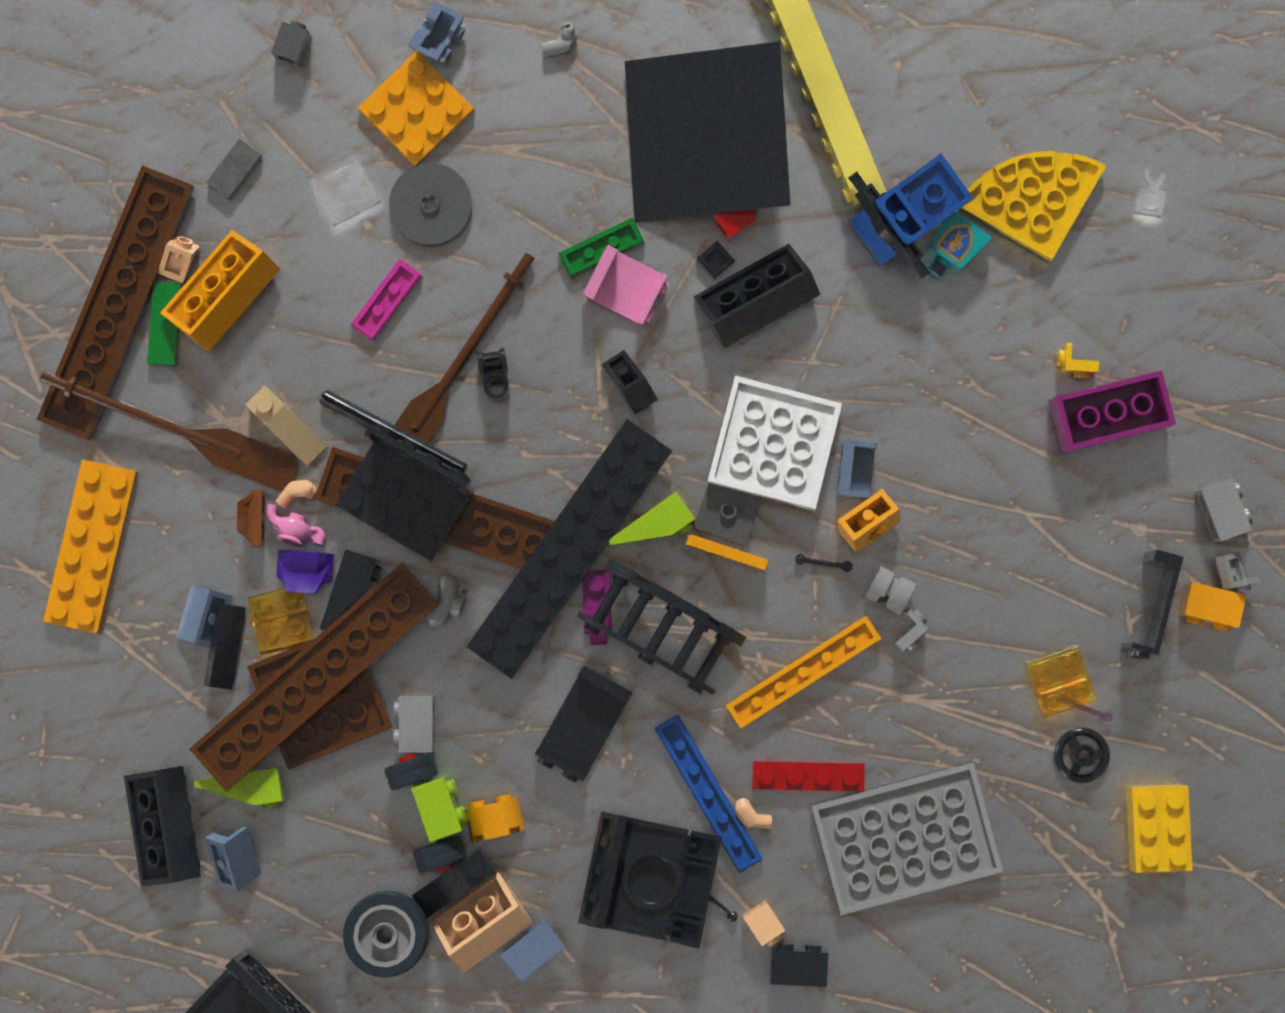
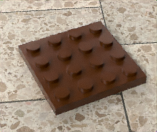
M314 639L247 666L256 690ZM370 668L366 669L279 746L288 770L393 728Z

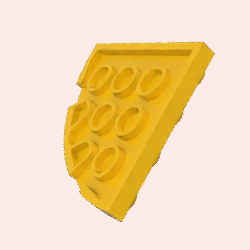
M1055 151L1023 154L994 166L977 179L967 189L974 199L961 207L960 210L1051 262L1106 165L1079 154L1072 155Z

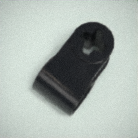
M504 347L495 352H477L479 371L487 398L495 403L505 401L510 394ZM496 382L504 385L503 392L498 395L490 392V386Z

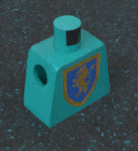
M957 212L953 213L939 224L927 252L935 257L928 268L929 272L940 279L948 268L959 273L989 243L992 237Z

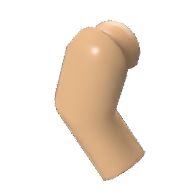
M308 480L292 481L288 483L275 502L284 509H287L294 498L306 497L307 499H312L316 495L317 488Z
M745 798L736 801L735 814L745 827L771 829L772 815L757 814L750 805V801Z

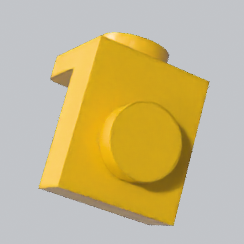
M1066 343L1063 345L1062 350H1058L1057 366H1061V374H1074V379L1088 380L1091 379V375L1094 376L1099 372V361L1072 360V343Z

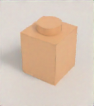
M766 900L742 915L761 946L767 943L770 947L783 938L781 934L785 932V929Z

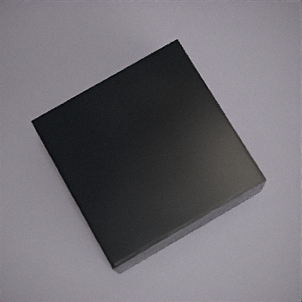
M718 240L696 259L714 280L735 263V260Z

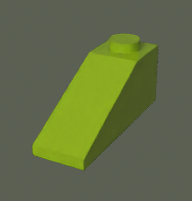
M674 492L609 540V544L611 546L673 537L677 533L681 537L694 528L691 523L695 521V518L679 495Z
M281 767L251 771L228 792L214 778L194 781V786L254 806L262 804L263 810L280 807L279 801L286 800Z

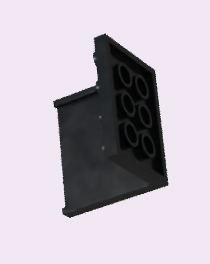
M378 424L377 428L369 425L364 435L372 442V445L336 506L433 562L475 491L470 484L471 480L468 475L454 467L451 471L441 466L443 461L428 453L425 457L416 452L418 446L404 438L402 442L397 441L399 438L386 427Z
M247 949L232 958L225 966L227 969L185 1012L312 1013Z

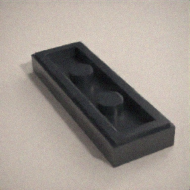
M222 603L217 604L203 686L232 690L246 607Z

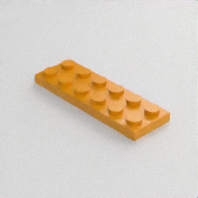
M82 459L43 622L96 634L100 633L138 472Z

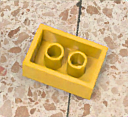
M1182 784L1126 786L1130 871L1135 873L1193 871L1188 786Z

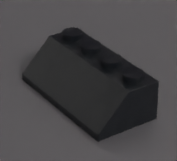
M787 244L693 297L713 333L722 346L726 348L747 335L760 330L774 320L785 316L799 306L810 302L821 294L811 270L792 246Z
M183 766L124 776L141 887L201 877L200 860L197 856L195 843L196 834L193 829L191 804L188 800L186 787L187 778L184 774Z

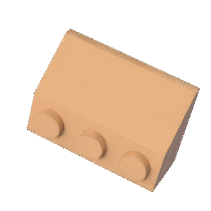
M498 870L429 919L447 954L464 973L533 925L525 908Z

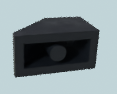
M625 350L601 364L634 414L646 409L658 400L646 377Z

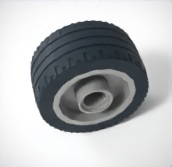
M379 891L363 898L348 914L343 929L345 950L353 964L361 971L381 978L395 977L413 968L423 956L429 941V924L424 911L411 897L396 891ZM384 928L392 931L390 938H385L382 935Z

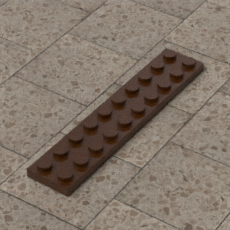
M143 165L141 166L55 373L56 376L68 381L71 376L78 378V385L109 396L152 292L153 284L159 275L158 270L166 244L174 238L195 188L193 185ZM50 385L36 420L90 441L104 406L73 394L68 399L63 396V390Z
M332 447L314 499L336 506L364 457ZM473 494L444 543L522 568L555 521Z
M402 562L189 750L220 786L228 792L440 604Z

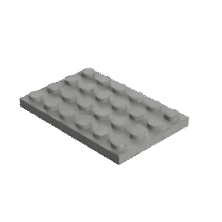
M968 763L811 806L840 915L1003 872L974 763Z

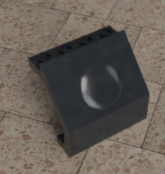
M601 812L578 923L700 948L722 837Z

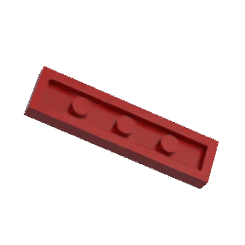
M753 761L752 789L864 792L865 763Z

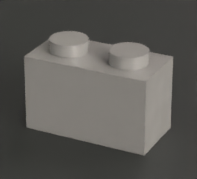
M1233 478L1195 491L1214 543L1252 531L1250 526L1253 524L1251 514L1248 509H1244L1241 498H1243L1242 490L1238 483H1234Z
M399 696V702H394V718H399V730H394V747H398V753H433L435 745V696Z

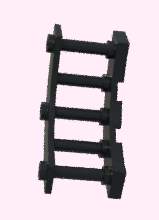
M610 558L605 568L614 573L612 577L614 581L593 618L581 612L577 615L578 618L587 622L584 628L597 635L601 631L639 652L637 658L651 666L654 661L689 681L687 687L701 694L705 690L714 695L716 690L704 684L725 646H729L733 642L741 647L746 637L681 597L645 579L635 571ZM628 583H631L640 588L637 592L639 596L618 633L602 625L623 586L627 587ZM656 597L667 604L665 608L667 612L644 649L627 638L648 601H652ZM684 613L694 619L692 624L694 628L673 664H670L655 654L676 617H680ZM710 629L716 633L714 637L716 641L696 676L692 677L682 671L703 633H707Z

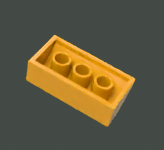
M231 230L160 314L209 353L273 279L280 268L264 251Z

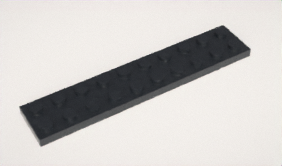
M626 419L466 647L513 679L604 550L609 540L670 456L672 450Z

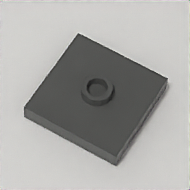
M709 483L693 529L745 547L762 497Z

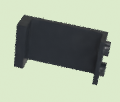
M1157 549L1145 552L1144 564L1163 568L1164 570L1145 644L1141 645L1134 642L1122 643L1121 649L1128 650L1127 656L1149 659L1152 655H1159L1183 556Z
M584 665L539 748L535 752V755L539 756L537 762L550 769L554 765L564 770L562 776L575 783L578 779L585 780L633 693Z

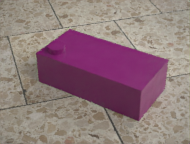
M1162 370L1055 396L1048 400L1062 454L1176 425Z

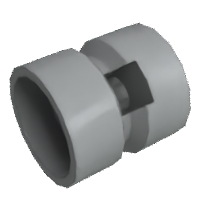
M880 566L866 592L865 598L878 605L883 602L886 609L901 615L913 593L916 583L904 577L897 579L895 578V572Z

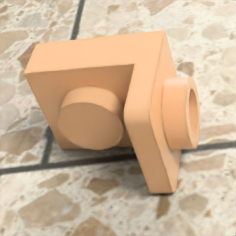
M186 237L172 238L166 244L158 274L184 283L187 280L193 257L198 253L199 246L193 244V241Z

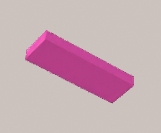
M399 259L353 320L351 326L374 342L422 278V274Z

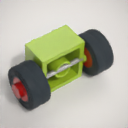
M414 753L398 758V764L384 769L391 790H397L410 785L430 845L413 852L418 871L421 874L436 870L437 873L453 868L452 863L467 857L460 835L440 841L443 837L464 830L466 828L465 823L468 822L464 806L459 807L455 798L459 795L454 779L449 780L448 775L420 784V781L438 774L433 755L426 753L415 757Z

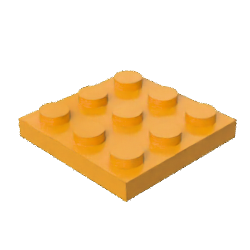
M414 52L358 107L359 111L414 166L419 165L475 111L418 52Z

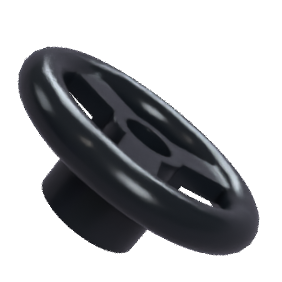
M1079 727L1067 731L1060 737L1055 747L1054 758L1058 770L1064 777L1076 783H1089L1098 779L1106 771L1110 761V751L1106 740L1101 734L1090 728ZM1076 736L1092 738L1098 743L1101 750H1095L1090 745L1080 744ZM1067 742L1074 750V762L1070 770L1063 761V749ZM1082 750L1087 752V758L1084 761L1079 758V753ZM1096 759H1101L1099 766L1093 772L1086 775L1078 774L1081 767H1089L1094 764Z

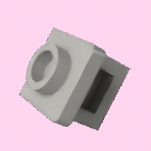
M1240 552L1215 557L1217 573L1221 579L1223 590L1234 588L1236 593L1251 590V584L1261 582L1259 576L1246 579Z
M909 608L903 613L912 622L913 626L893 643L900 652L905 649L911 652L922 642L919 637L928 630L924 625L927 622L926 618L917 609L913 612Z

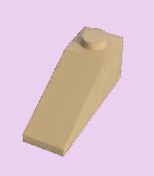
M264 386L245 404L306 466H309L327 448L267 386Z

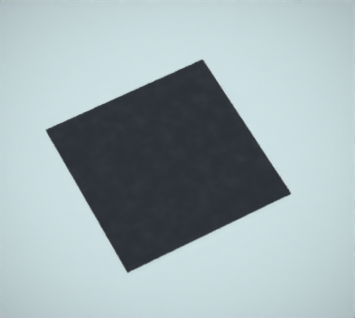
M780 41L625 61L635 222L791 205Z

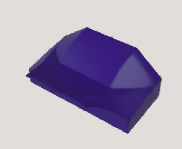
M278 549L276 577L282 581L286 592L316 594L324 584L333 582L335 554Z

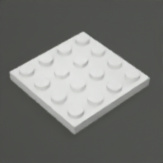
M735 376L707 483L815 511L842 403Z

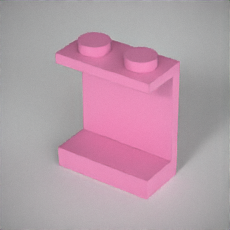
M607 245L582 295L643 325L644 321H651L656 311V307L652 305L657 296L663 297L669 283L665 281L666 274L660 273Z

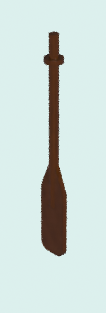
M525 253L512 274L507 272L504 274L503 278L507 280L441 381L412 399L395 423V426L428 444L430 443L444 421L449 387L516 287L522 289L524 286L520 280L535 258Z
M43 371L39 381L63 390V396L68 399L72 394L187 439L212 465L277 491H283L288 483L293 481L297 472L298 460L294 455L227 428L189 429L78 385V378L71 376L68 381L46 371Z

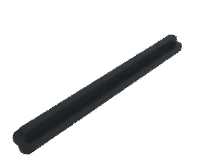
M329 390L322 393L319 403L365 428H368L369 425L377 428L378 424L394 432L393 434L399 438L397 441L402 442L404 438L418 446L416 452L426 457L430 453L443 461L441 464L443 468L451 471L454 467L465 474L468 465Z

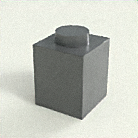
M291 21L290 24L281 23L271 52L276 60L298 67L302 66L311 40V35L306 26L296 21Z

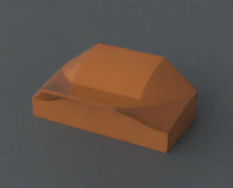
M253 490L247 497L237 502L236 531L242 534L253 547H265L266 492L263 490Z

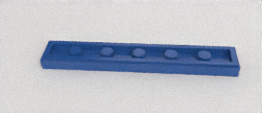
M677 714L655 727L656 733L717 836L722 837L721 843L737 871L741 873L763 860L679 715Z

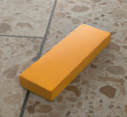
M691 534L688 535L685 544L687 547L763 572L768 563L767 559Z

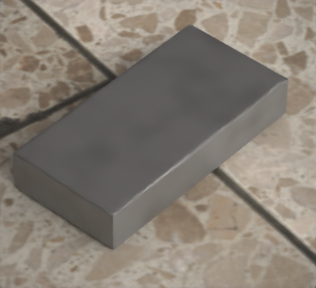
M238 139L206 183L230 200L260 161L262 155Z

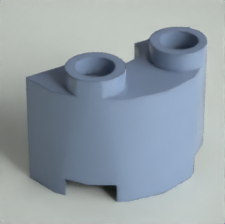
M434 1L425 16L421 28L417 29L409 42V48L437 63L440 62L445 65L452 54L451 47L454 41L459 43L465 33V28L461 26L464 16Z

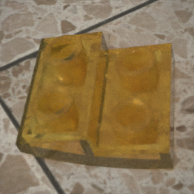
M285 588L247 597L251 622L254 625L258 650L261 655L293 648L315 639L304 593L286 592Z
M1077 644L1024 661L1036 700L1044 718L1097 701L1090 675L1086 672L1080 648Z

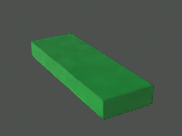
M632 217L558 254L570 279L596 267L607 245L624 254L645 242Z
M154 282L147 356V364L176 366L179 329L162 316L160 312L182 288L181 283Z

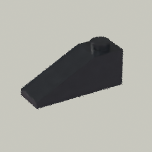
M345 549L319 629L325 630L372 587L373 582H378L382 567L378 566L380 560Z
M481 847L453 866V868L447 870L412 894V897L422 908L426 918H429L486 880L497 870Z

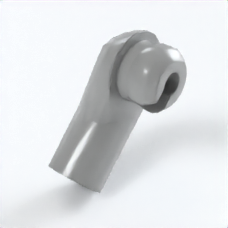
M566 22L561 26V32L557 40L543 43L545 57L568 52L572 48L578 33L573 23Z

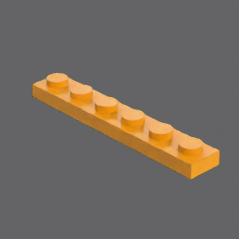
M864 616L725 706L739 728L742 729L879 641L881 637L868 617Z

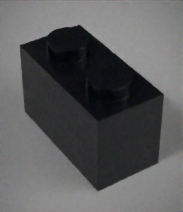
M777 943V947L770 948V984L827 987L828 952L827 950H822V945L805 944V949L794 948L792 943Z

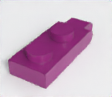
M607 569L589 570L582 579L583 612L590 618H593L610 588V571ZM610 609L602 625L612 630V614ZM584 628V634H590V645H607L606 633L601 631L597 635Z

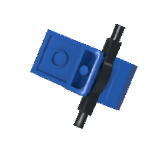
M939 154L882 196L872 183L867 185L858 171L848 177L858 191L855 197L864 208V210L849 221L853 229L880 266L898 255L906 267L912 265L920 279L931 272L922 262L921 258L924 255L915 244V241L974 199L942 154Z

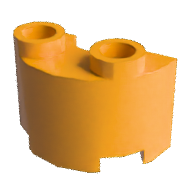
M510 793L495 797L496 802L485 805L484 800L467 803L468 809H465L468 818L467 825L471 842L498 838L524 831L525 825L519 798H512Z

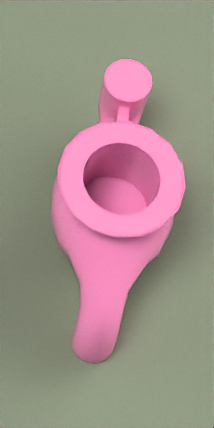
M272 504L267 505L266 516L271 525L279 532L280 535L276 537L278 540L289 545L302 547V541L309 538L313 540L314 545L323 547L326 538L323 529L308 526L305 523L306 517L300 514L290 513L289 517H278L276 515L277 507Z

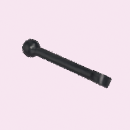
M798 554L795 557V561L799 565L809 563L841 568L844 572H849L853 568L850 561L839 563L807 558L803 554Z
M710 895L709 901L727 915L728 921L735 922L738 919L735 911L728 910Z

